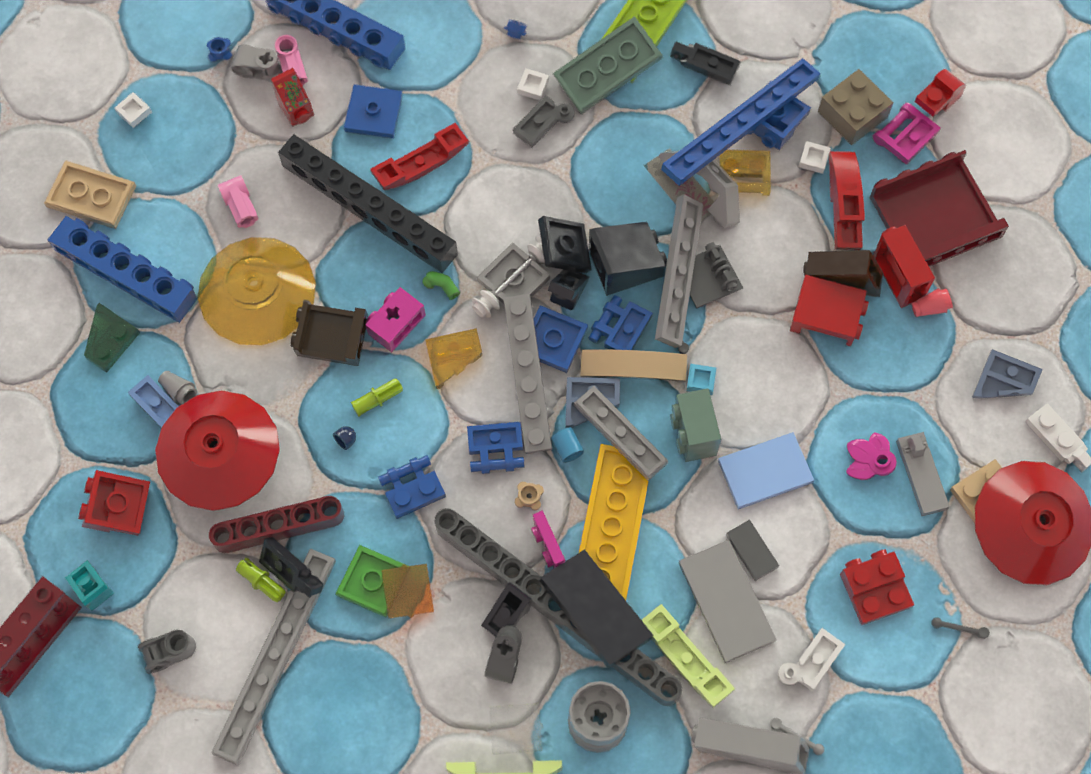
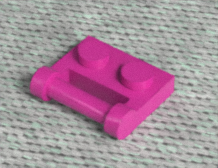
M905 103L900 108V112L882 130L876 131L872 138L877 145L884 146L907 165L939 133L941 127L913 105ZM906 119L913 120L895 139L890 137Z

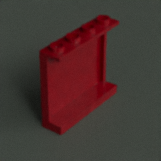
M966 150L958 153L950 152L935 162L932 160L927 161L918 169L902 171L897 177L890 180L887 178L875 183L870 195V199L887 229L893 226L898 228L906 225L929 267L1002 238L1009 227L1005 218L997 220L964 162L967 154Z

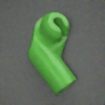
M430 271L426 273L422 280L423 285L427 289H433L435 285L441 287L450 300L460 295V291L448 275Z

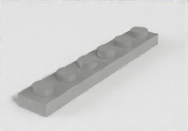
M686 195L677 197L655 340L674 348L682 346L704 205Z
M530 294L504 297L525 453L552 450L531 297Z

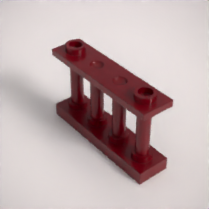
M43 576L0 626V692L8 698L82 608L78 603L65 595V592Z

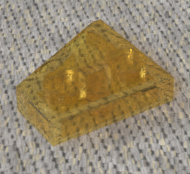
M477 328L425 339L436 389L443 387L444 382L455 374H460L468 364L474 363L483 356Z

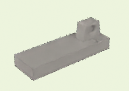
M924 432L898 438L896 443L921 516L948 510L950 506Z

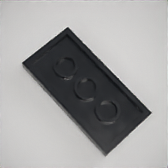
M585 549L540 578V583L607 668H610L654 636Z

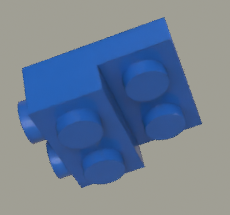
M795 97L748 134L754 133L761 138L762 143L766 147H775L780 150L793 136L797 126L809 114L811 107Z

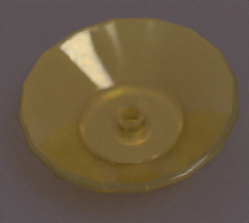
M250 237L229 244L211 258L200 277L198 302L204 320L219 336L241 345H265L287 337L298 328L299 322H296L298 307H302L304 300H309L312 305L314 304L316 281L309 262L294 246L275 238ZM252 281H258L255 286L250 285Z

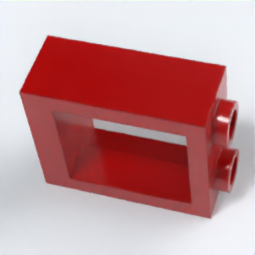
M906 225L898 228L893 226L882 232L873 257L879 265L897 302L903 308L927 295L935 277Z

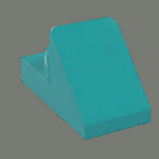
M88 560L65 577L81 602L91 611L95 610L114 594Z

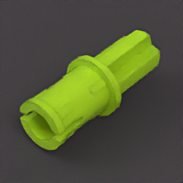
M395 378L375 390L372 387L370 392L350 403L358 417L378 405L382 407L383 402L401 393L403 387L399 380Z
M248 557L241 560L237 565L236 572L246 578L252 584L254 590H261L275 602H279L284 597L286 591L269 577L270 573L261 570Z

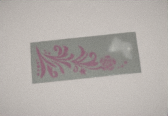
M658 156L643 165L675 204L677 203V197L686 195L704 204L701 221L711 215L708 209L714 201L693 176L678 186L661 170L663 162Z

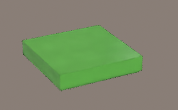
M359 545L335 594L344 600L386 618L410 567Z

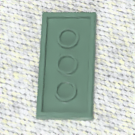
M634 16L555 71L553 75L579 113L583 114L661 60L663 55Z

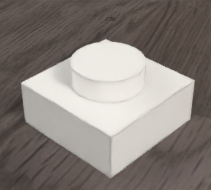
M525 68L517 88V94L541 101L549 82V75Z
M134 92L115 107L116 112L132 128L152 113L150 107Z
M806 141L799 167L823 174L831 148Z

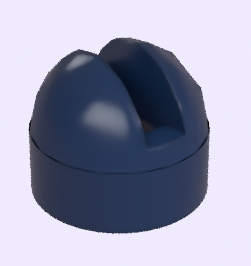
M343 426L333 433V437L341 448L347 450L356 441V432L349 426Z

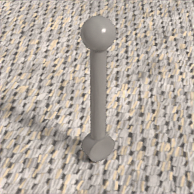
M773 718L770 722V727L773 730L780 729L787 734L801 736L782 725L779 718ZM802 737L816 755L824 753V747L821 744H814Z

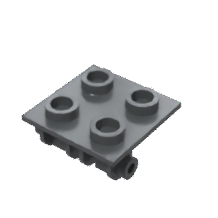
M714 242L705 246L706 251L695 256L690 297L696 308L743 289L721 245H715Z

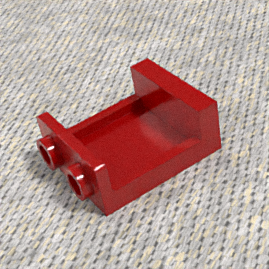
M805 275L790 331L800 334L801 328L845 339L847 340L846 345L851 347L854 339L859 340L863 324H859L860 316L865 317L869 304V301L865 300L867 291Z

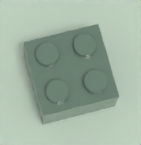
M709 388L677 394L675 404L672 405L670 420L673 430H678L679 438L676 439V445L679 455H684L685 462L717 456L721 435Z

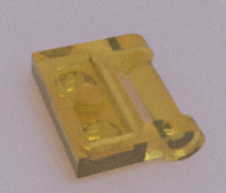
M726 150L719 155V166L730 177L762 178V183L735 182L738 185V193H762V196H770V151Z

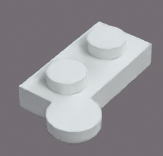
M821 628L797 664L787 662L779 668V680L787 686L800 682L813 691L845 644Z

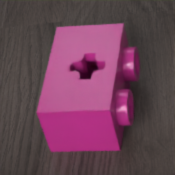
M401 287L395 293L391 292L385 298L384 305L378 311L372 312L365 324L368 335L391 353L426 316L424 305Z

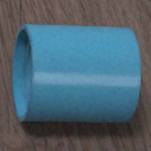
M572 427L562 429L551 437L563 463L571 462L583 455L584 450Z

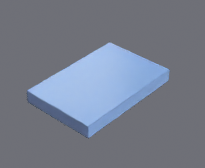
M794 432L718 458V463L737 509L814 482Z

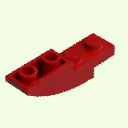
M830 151V202H833L835 250H861L863 248L862 222L865 221L858 160L855 152Z

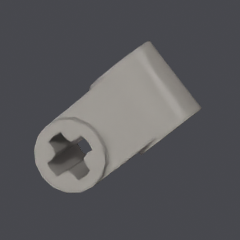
M244 44L238 46L231 66L232 72L244 78L250 77L271 81V78L282 73L278 57L273 50Z

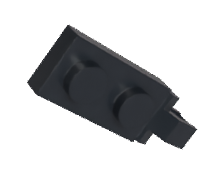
M676 41L670 57L680 61V64L686 68L727 85H731L741 63L740 60L696 42L694 45L689 44L686 46Z
M273 537L264 539L259 558L260 564L293 592L299 591L308 597L322 592L324 584L317 576L311 575V570Z

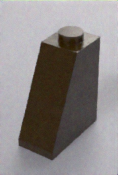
M870 250L818 251L808 253V260L804 262L803 266L804 276L809 275L866 290L867 296L880 297L883 273Z

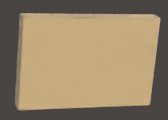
M65 160L44 204L48 208L116 229L136 188V184L133 181Z

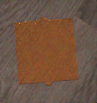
M403 564L399 568L381 570L388 619L404 616L413 618L417 614L434 612L427 564L414 566Z

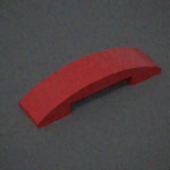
M453 123L435 133L434 140L395 161L391 157L371 168L370 172L383 190L393 189L415 181L440 167L469 144V140L458 125Z

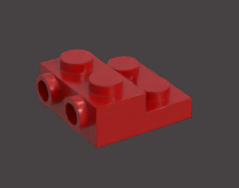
M96 470L93 478L87 477L84 493L89 494L87 504L82 503L78 519L83 520L82 527L138 536L140 534L150 481Z
M886 549L877 551L870 555L871 560L862 562L860 558L851 560L845 564L846 568L840 573L861 626L914 606V602L904 582L906 576L895 551L887 553Z

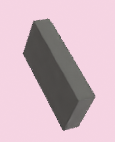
M750 520L726 533V537L754 581L779 567L776 559Z

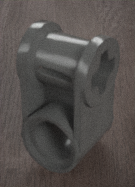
M507 625L499 630L492 644L491 653L486 665L485 677L510 684L513 683L522 642L521 632L516 627Z
M177 629L159 637L145 640L137 647L143 653L147 665L145 667L146 673L151 674L190 658L196 650V642L183 630ZM185 638L184 648L176 651L175 644L177 641Z

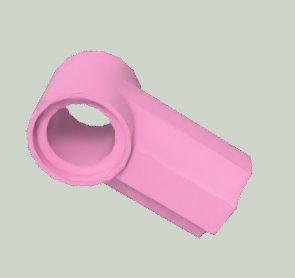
M290 35L280 36L275 42V49L282 71L285 72L294 68L303 86L308 82L297 41ZM286 49H292L290 52H283Z
M240 175L218 184L226 206H229L238 228H247L254 225L259 219L249 199L250 194L242 176Z

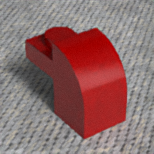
M943 69L916 96L914 102L934 117L942 109L946 112L962 96L966 84L947 69Z

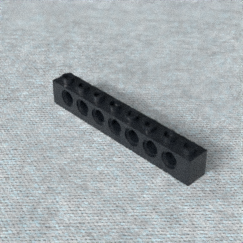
M295 134L278 151L282 167L439 272L443 273L458 255L455 240Z

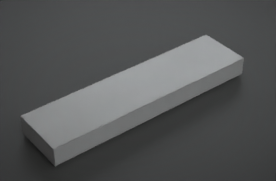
M595 386L574 402V406L648 481L668 464V460Z

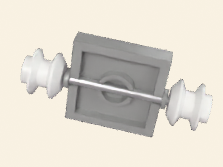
M540 236L535 238L536 245L528 244L529 255L514 243H511L477 276V281L488 290L480 291L482 296L480 299L472 298L474 304L472 308L480 317L486 316L490 318V310L492 308L499 310L498 299L504 304V297L530 294V297H532L550 280V274L537 264V262L545 264Z

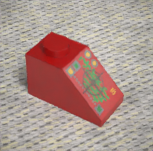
M294 68L271 78L278 105L292 127L305 123L310 117L314 116L311 102Z

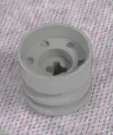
M602 681L591 682L578 689L571 700L568 725L572 738L579 746L585 750L598 753L609 751L619 745L625 736L630 716L629 702L624 693L613 684ZM594 716L603 719V724L599 726L597 722H593Z

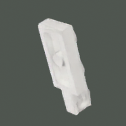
M1048 403L1025 421L1061 462L1073 463L1081 473L1091 466V457L1086 452L1088 448Z

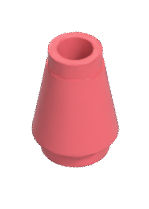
M938 288L912 302L911 307L915 317L947 313L948 309L953 308V304L946 288L942 290Z

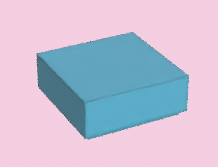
M690 364L686 391L692 392L709 388L710 395H713L716 367Z

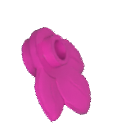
M874 432L870 436L869 441L855 439L847 443L848 452L855 460L846 471L850 477L868 480L876 474L887 476L895 470L897 465L896 457L890 452V443L882 434ZM880 459H886L887 463L879 464L878 461Z

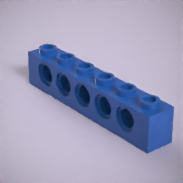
M266 0L268 9L273 13H280L288 17L292 23L307 27L313 34L328 38L334 45H342L354 55L369 59L372 64L379 68L384 67L391 70L406 49L404 35L336 0Z
M65 216L47 239L54 251L178 323L182 321L198 299L191 283L182 278L180 281L172 277V273L164 267H154L151 265V261L141 254L135 256L130 253V249L120 242L114 244L109 241L110 238L99 230L93 232L85 222L78 218L74 221ZM86 241L85 244L78 246L80 242ZM108 252L106 256L99 258L102 253ZM123 265H129L126 269L119 270ZM150 277L146 282H140L142 278ZM165 289H171L169 293L161 294Z

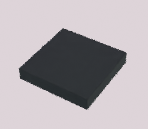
M542 216L538 219L546 267L580 273H588L592 270L583 223Z

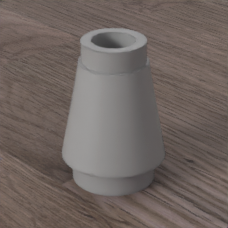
M165 371L160 375L158 379L159 384H161L177 405H182L197 396V389H195V385L192 382L170 371Z

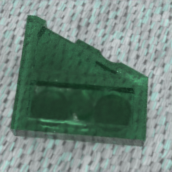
M98 303L84 356L107 373L140 332L136 327Z

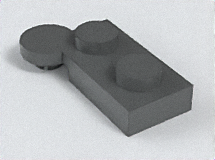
M545 96L513 128V134L533 148L558 121L561 123L571 122L575 115L574 108L566 103L556 106L552 99Z

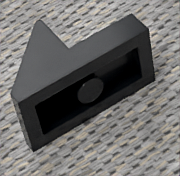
M562 270L550 282L548 291L552 292L550 301L566 309L573 310L590 276L580 272Z
M511 582L507 583L481 626L497 637L502 627L507 625L515 627L520 618L529 612L532 598Z

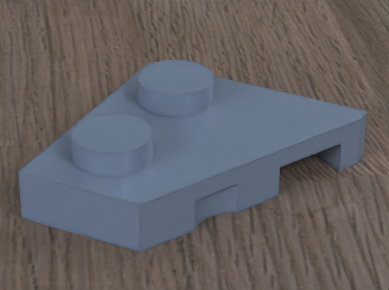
M992 349L972 398L1032 395L1043 369Z
M567 377L565 428H573L589 421L574 406V402L593 386L616 408H619L620 379Z

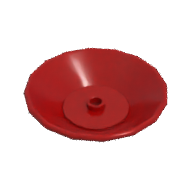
M221 390L199 394L177 407L161 428L155 452L158 474L171 494L188 506L215 511L239 506L258 494L274 474L280 447L277 427L263 406L244 394ZM212 441H218L216 447L209 448Z
M1020 461L1000 468L983 485L975 505V533L984 555L1001 573L1023 584L1049 585L1070 577L1086 561L1091 548V506L1084 490L1068 473L1046 462ZM1040 516L1045 518V524L1040 522Z

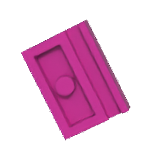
M542 510L533 514L535 527H532L531 531L536 542H542L546 550L542 552V556L547 567L553 566V568H556L565 562V558Z

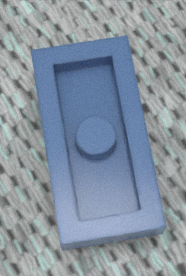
M149 375L128 392L130 397L160 428H162L175 409L179 407Z

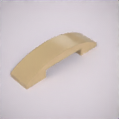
M598 349L582 350L581 377H625L686 381L687 354Z

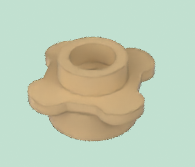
M519 483L517 486L518 497L515 498V505L518 508L525 506L530 507L532 510H538L541 507L540 496L544 493L543 487L540 484ZM527 494H531L532 497L527 498Z

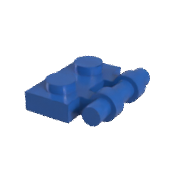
M614 295L611 301L606 302L603 307V314L599 321H595L591 327L592 332L588 339L593 343H597L601 336L607 337L604 343L605 348L609 350H633L651 320L653 313L631 301L623 309L619 307L622 299ZM612 317L619 319L614 328L608 326Z
M521 422L467 426L469 455L480 454L481 461L470 462L471 472L482 471V474H488L491 470L506 469V472L514 471V468H525L524 457L513 458L512 451L523 450ZM504 452L505 459L489 460L488 453Z
M428 455L419 459L414 457L409 460L410 463L396 469L394 467L387 469V473L378 476L381 486L391 482L394 486V489L385 492L396 519L446 497L435 471L424 475L422 469L431 465ZM411 473L415 474L417 479L402 485L400 478Z

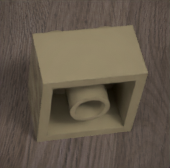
M858 69L822 96L818 113L852 146L888 118L894 102Z

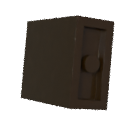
M304 300L302 307H298L296 322L299 323L297 332L292 333L291 347H293L294 352L299 357L359 366L366 333L365 324L369 317L366 309L355 307V311L312 305L309 300Z

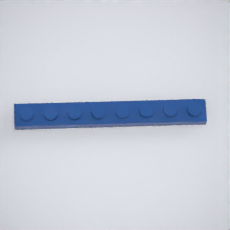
M804 58L800 59L662 164L661 170L678 186L682 185L819 80L821 73Z

